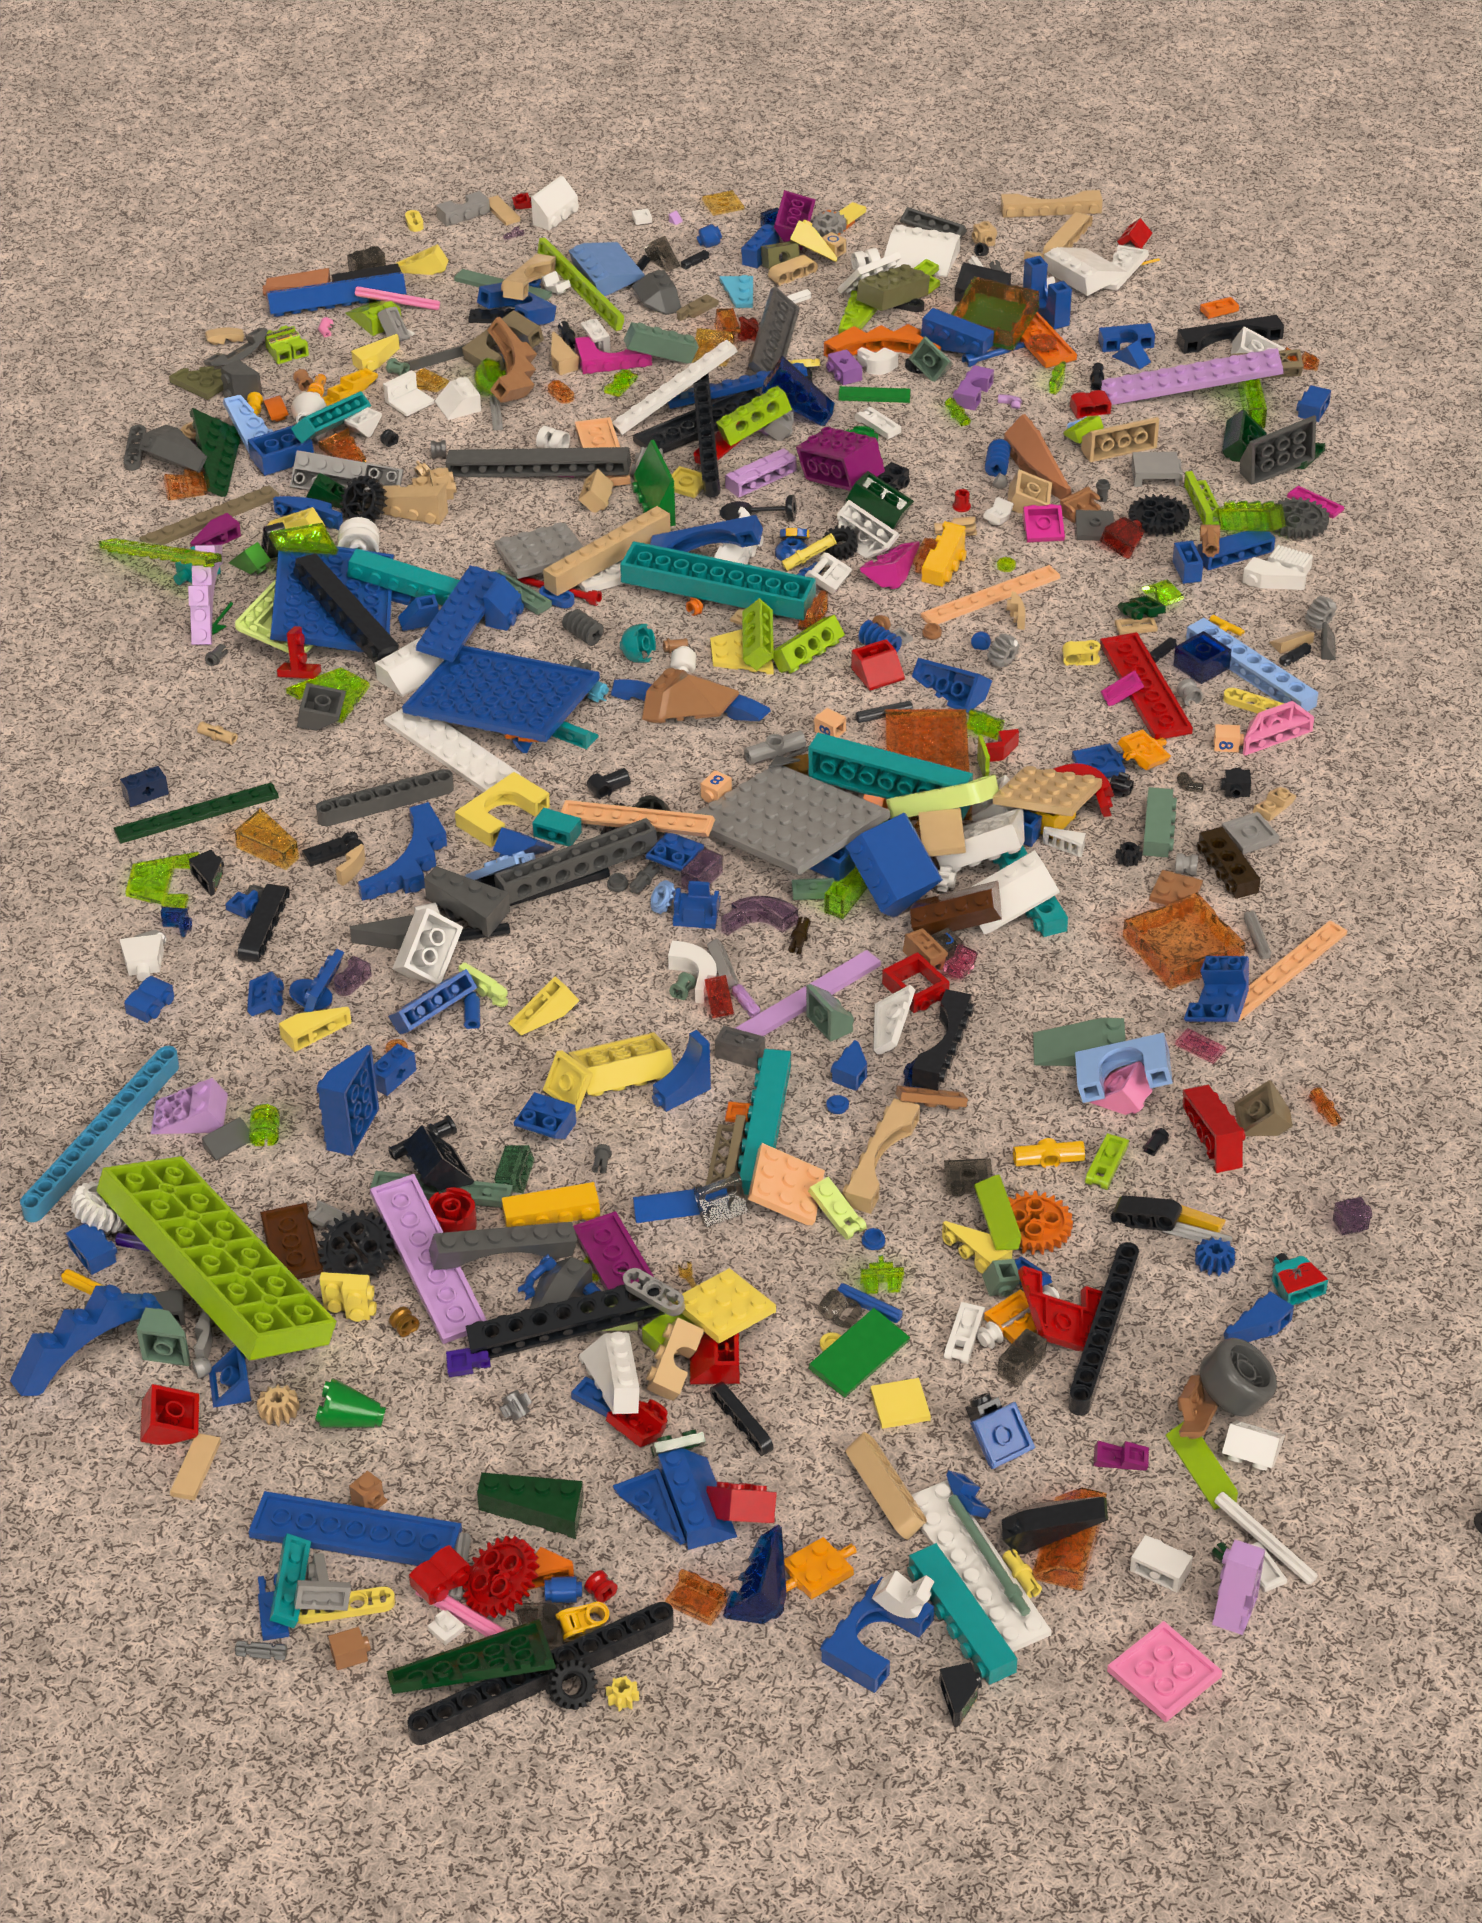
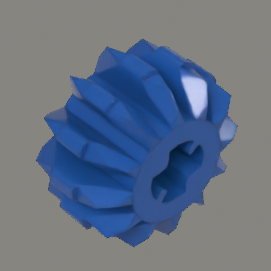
M1211 1236L1209 1241L1202 1239L1200 1245H1197L1195 1249L1196 1265L1199 1266L1200 1272L1208 1270L1209 1276L1212 1272H1216L1218 1276L1222 1272L1228 1274L1230 1268H1233L1235 1265V1248L1231 1247L1230 1241L1223 1242L1221 1237L1215 1240Z

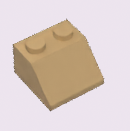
M1018 469L1009 484L1007 501L1014 504L1012 511L1023 514L1024 506L1049 505L1052 482Z

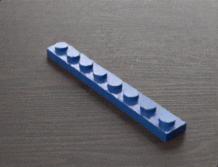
M793 363L788 367H776L768 372L759 371L755 375H743L739 379H726L718 384L710 383L711 399L772 385L779 379L789 381L808 376L807 369L803 363ZM694 388L681 392L667 402L669 408L673 409L695 403Z

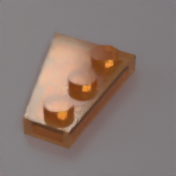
M348 428L318 442L319 449L329 456L366 463L364 454L355 444L354 438L350 436Z

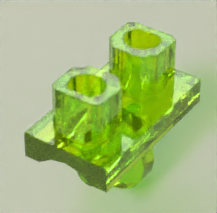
M972 708L969 710V719L965 728L974 731L976 735L982 734L998 740V731L1003 730L1005 721Z
M878 1255V1262L869 1263V1269H860V1284H863L866 1294H878V1283L887 1282L888 1293L901 1291V1285L904 1280V1267H893V1262H884L883 1255Z

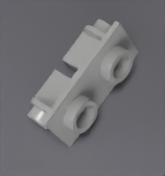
M318 1200L316 1210L310 1211L308 1219L312 1224L325 1227L327 1224L334 1226V1218L341 1221L343 1220L342 1213H345L347 1217H350L351 1214Z

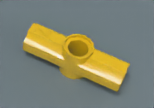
M1045 1138L1040 1140L1037 1145L1013 1147V1160L1015 1166L1041 1164L1043 1168L1053 1165L1058 1167L1062 1162L1085 1161V1146L1083 1141L1057 1143L1052 1138Z

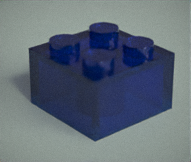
M1202 631L1175 646L1173 665L1200 684H1203L1230 668L1232 649Z

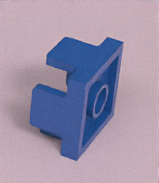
M689 881L688 893H681V888H676L673 926L716 929L721 902L719 891H715L714 895H711L710 883Z

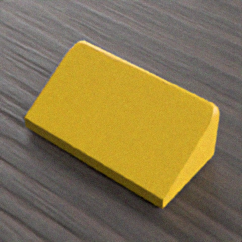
M1181 1205L1182 1213L1177 1221L1219 1233L1226 1222L1225 1219Z

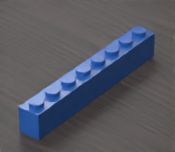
M396 272L267 291L269 313L274 314V316H282L284 312L291 311V314L301 313L302 309L316 311L318 307L325 306V309L335 308L336 304L350 306L352 302L356 301L359 304L368 303L370 298L355 296L356 287L407 294L404 274Z

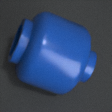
M710 224L698 230L699 236L696 238L700 246L704 245V247L710 248L720 244L722 235L718 226Z

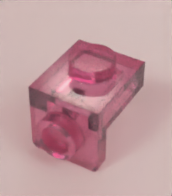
M959 944L954 956L945 962L943 971L949 973L953 978L963 979L973 970L978 952Z

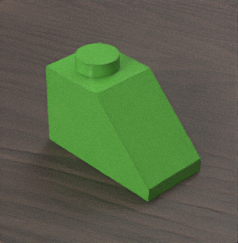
M256 542L231 560L229 564L249 574L254 572L259 574L267 569L266 564L271 560L260 544Z

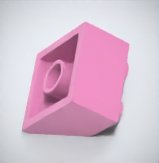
M1138 1061L1110 1072L1104 1081L1105 1099L1091 1101L1090 1103L1124 1115L1139 1112L1144 1107L1145 1099L1152 1093L1144 1065Z

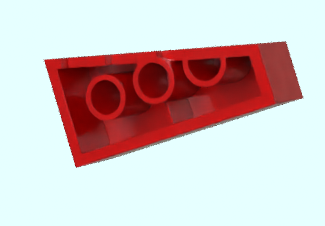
M1209 1084L1183 1089V1108L1193 1128H1196L1200 1142H1205L1206 1153L1209 1159L1215 1160L1214 1169L1216 1173L1243 1168L1245 1131L1243 1127L1238 1125L1234 1115L1229 1113L1226 1104L1221 1102L1218 1093L1214 1092Z

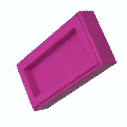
M1133 671L1103 689L1101 693L1108 706H1112L1140 690L1144 685L1136 671Z

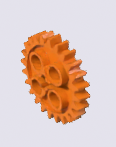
M1025 1191L1022 1197L1015 1193V1200L1008 1197L1021 1233L1019 1247L1022 1248L1023 1254L1030 1250L1031 1254L1034 1255L1035 1251L1039 1250L1044 1255V1249H1048L1052 1253L1054 1246L1061 1248L1062 1242L1067 1243L1068 1237H1071L1073 1220L1072 1213L1068 1212L1069 1207L1063 1206L1062 1200L1055 1202V1195L1047 1198L1046 1192L1038 1196L1037 1191H1034L1033 1195H1029Z

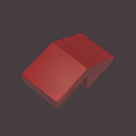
M1019 729L998 731V742L985 743L990 756V762L1004 760L1018 746Z

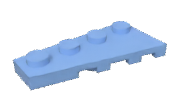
M241 395L223 399V404L249 453L248 439L273 432V430L267 428L264 424L265 421L254 413V409Z

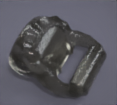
M830 1289L817 1307L818 1312L825 1319L831 1320L842 1328L852 1327L863 1313L862 1307L857 1301L845 1297L842 1292L836 1289ZM848 1306L854 1307L844 1321L839 1319Z

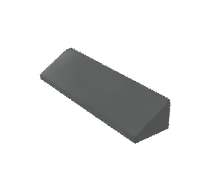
M909 207L906 208L900 219L901 223L924 230H937L944 233L951 232L960 235V238L967 232L965 225Z
M468 343L405 361V363L410 365V371H415L464 356L462 347Z

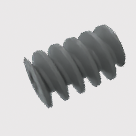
M580 609L569 611L562 619V626L591 647L599 642L604 631L601 623H598L597 620H594Z

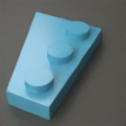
M719 276V281L724 286L725 291H727L735 308H753V276Z

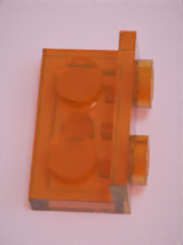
M821 590L818 596L814 597L811 607L807 610L805 620H800L798 623V629L805 630L825 617L828 611V591Z
M681 1569L678 1573L679 1582L665 1602L669 1603L672 1608L711 1626L727 1604L726 1589L718 1583H712L701 1578L695 1572Z

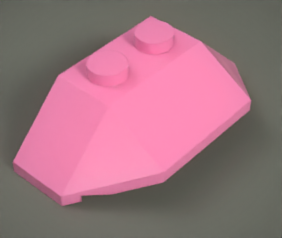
M1294 701L1259 712L1249 723L1244 738L1242 754L1245 756L1312 732L1314 716Z

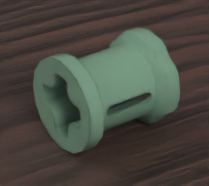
M391 358L387 362L386 370L388 373L393 372L400 376L409 372L410 365L405 362L401 363L396 358Z
M680 973L678 981L672 984L669 989L671 996L684 1001L688 997L689 990L696 986V979L690 973Z

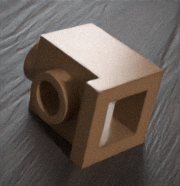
M368 1470L349 1485L351 1503L355 1506L378 1510L388 1501L384 1497L382 1481Z

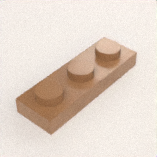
M897 1086L895 1093L900 1101L914 1104L915 1102L923 1103L928 1107L945 1105L949 1109H959V1107H967L968 1098L963 1092L936 1091L926 1088Z

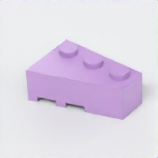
M1234 1540L1231 1549L1226 1548L1222 1559V1564H1224L1220 1574V1580L1222 1581L1217 1593L1218 1601L1212 1625L1243 1635L1258 1598L1266 1549L1238 1540Z

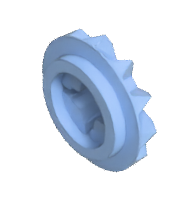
M664 880L655 887L651 895V909L653 912L662 914L668 910V906H672L671 902L676 892L673 883Z

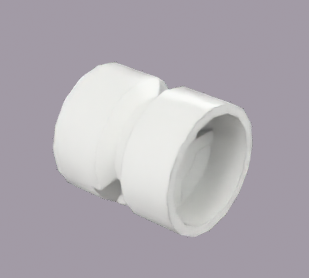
M877 248L867 249L865 253L863 251L853 252L851 254L852 268L856 270L881 259Z
M548 426L540 428L536 438L538 448H568L570 444L569 433Z

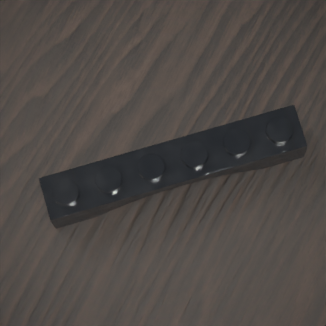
M1277 315L1178 329L1177 345L1183 354L1200 352L1210 344L1230 339L1233 331L1240 332L1243 327L1270 341L1283 339L1284 324Z
M945 990L940 1002L939 1020L944 1025L946 1034L937 1045L918 1054L912 1068L911 1086L938 1091L941 1082L945 1083L947 1069H951L953 1056H956L958 1051V1042H962L964 1030H967L968 1016L972 1017L974 1012V1004L971 1003L972 994Z

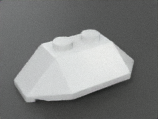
M850 500L837 513L839 528H841V525H844L845 528L848 526L850 530H854L858 543L857 553L864 558H871L887 551L900 536L899 533Z

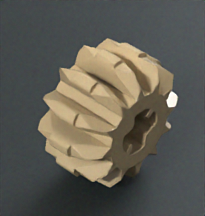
M277 1384L276 1388L273 1389L268 1386L267 1392H260V1399L257 1400V1410H259L261 1420L266 1419L268 1425L275 1421L278 1427L282 1420L289 1424L290 1418H296L297 1411L300 1408L297 1393L295 1390H291L288 1385L281 1388Z

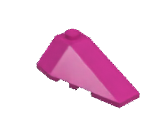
M919 541L902 543L888 550L887 554L877 556V561L869 560L860 567V571L882 588H899L907 579L920 545Z

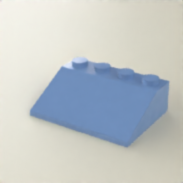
M618 242L582 243L568 250L574 267L604 296L614 293L645 276Z

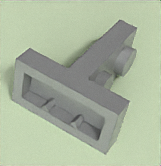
M313 1553L312 1564L308 1563L307 1579H310V1581L297 1580L294 1600L295 1609L348 1611L351 1593L350 1582L329 1581L324 1554Z

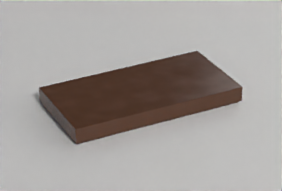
M307 1202L260 1212L268 1249L297 1279L321 1275V1272H324L322 1264L319 1262L320 1256L317 1253L318 1247L313 1226L308 1219L309 1210Z

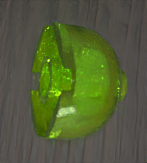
M485 358L478 364L474 371V380L481 392L493 394L490 389L499 377L506 375V371H501L499 368L500 364L490 358Z

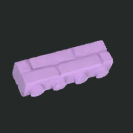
M784 448L773 452L762 459L760 458L734 472L726 474L725 488L738 498L797 471L796 456L791 453L789 454V451Z

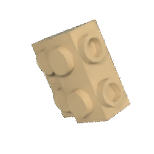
M436 468L429 470L430 476L412 478V485L424 486V484L438 486L440 483H446L447 500L454 499L453 493H457L453 472H449L448 468Z

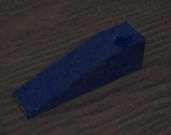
M779 1524L762 1534L748 1558L752 1564L747 1567L745 1572L740 1573L738 1580L743 1582L738 1593L735 1590L731 1591L727 1599L723 1614L726 1619L764 1624L772 1618L777 1619L783 1613L787 1591L782 1527Z

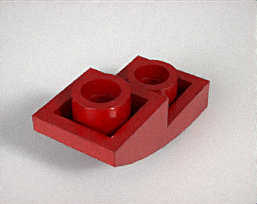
M528 192L512 197L516 209L532 208Z

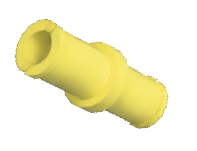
M1012 1549V1553L1010 1550L1006 1551L1002 1559L1011 1570L1013 1578L1017 1579L1029 1598H1032V1594L1034 1597L1039 1595L1042 1587L1033 1577L1030 1566L1022 1561L1016 1549Z

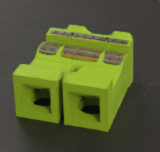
M281 326L279 330L274 332L268 330L265 336V345L277 364L292 361V357L295 360L309 356L308 342L305 339H301L294 326ZM296 351H302V352H303V353L300 354V355H296ZM284 355L287 356V358L281 360L280 356Z

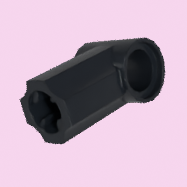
M625 768L604 776L596 773L587 780V787L599 800L601 797L610 796L612 791L631 784V778Z

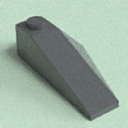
M163 425L146 432L138 448L154 459L200 473L207 459V456L180 429L170 425Z

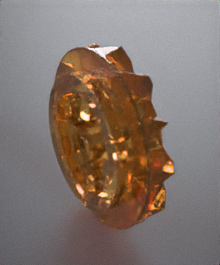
M1037 334L1029 339L1030 349L1035 352L1049 353L1050 350H1055L1057 340L1048 334Z

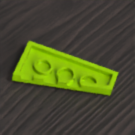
M852 290L844 316L839 325L838 334L853 326L861 330L878 309L856 300L857 291Z

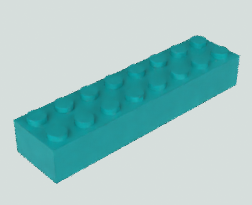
M819 732L808 747L809 777L830 785L885 799L964 784L973 780V773ZM971 805L959 807L961 808L962 820L966 816Z

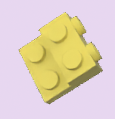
M321 1272L319 1280L323 1306L326 1310L333 1313L345 1311L346 1319H351L355 1322L370 1320L371 1316L376 1315L377 1303L373 1301L375 1289L370 1284L369 1275Z

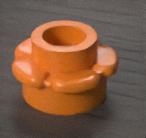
M691 598L686 603V610L688 612L694 610L693 616L701 614L703 604L697 598Z

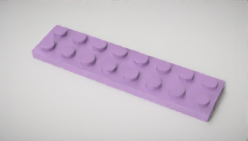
M415 1174L370 1188V1195L383 1222H386L387 1230L390 1231L394 1245L442 1344L467 1336V1325L477 1321H486V1318L461 1267L433 1269L429 1247L433 1234L443 1233Z

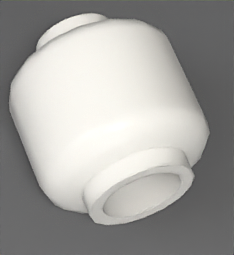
M687 646L678 647L671 654L670 668L693 673L696 668V653Z

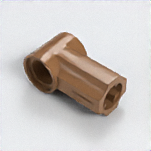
M1200 525L1202 552L1207 557H1214L1219 553L1220 525Z

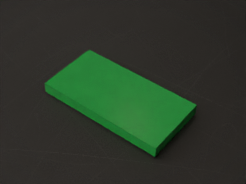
M873 1308L809 1363L808 1369L846 1398L910 1341V1336Z

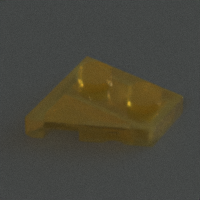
M425 368L416 372L417 388L419 390L438 392L449 383V380Z

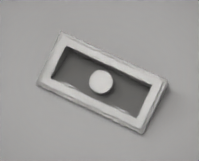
M397 307L385 308L377 314L387 337L397 334L399 342L410 339V335Z

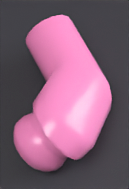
M324 317L318 327L319 332L324 338L331 336V331L328 328L332 327L330 324H333V320L328 317Z

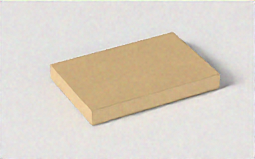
M961 808L918 812L921 841L930 857L966 853Z

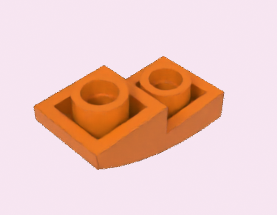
M280 395L263 400L272 421H282L285 419V416L289 415Z

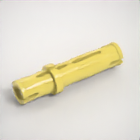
M830 533L808 547L795 551V554L781 561L782 565L789 571L797 565L805 564L807 560L836 545L837 542Z

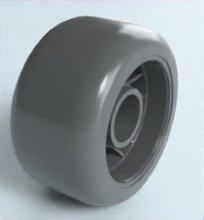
M1238 1338L1225 1339L1205 1355L1201 1361L1199 1372L1206 1392L1218 1406L1228 1413L1241 1417L1253 1415L1268 1403L1276 1393L1277 1378L1272 1365L1259 1349L1245 1340Z

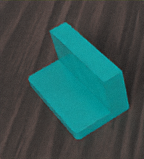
M564 721L555 731L553 737L587 749L599 735Z

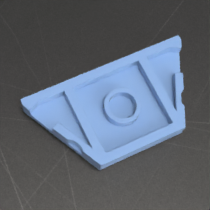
M524 851L512 854V856L505 855L484 863V868L468 873L465 877L476 880L536 858L534 852L525 854Z

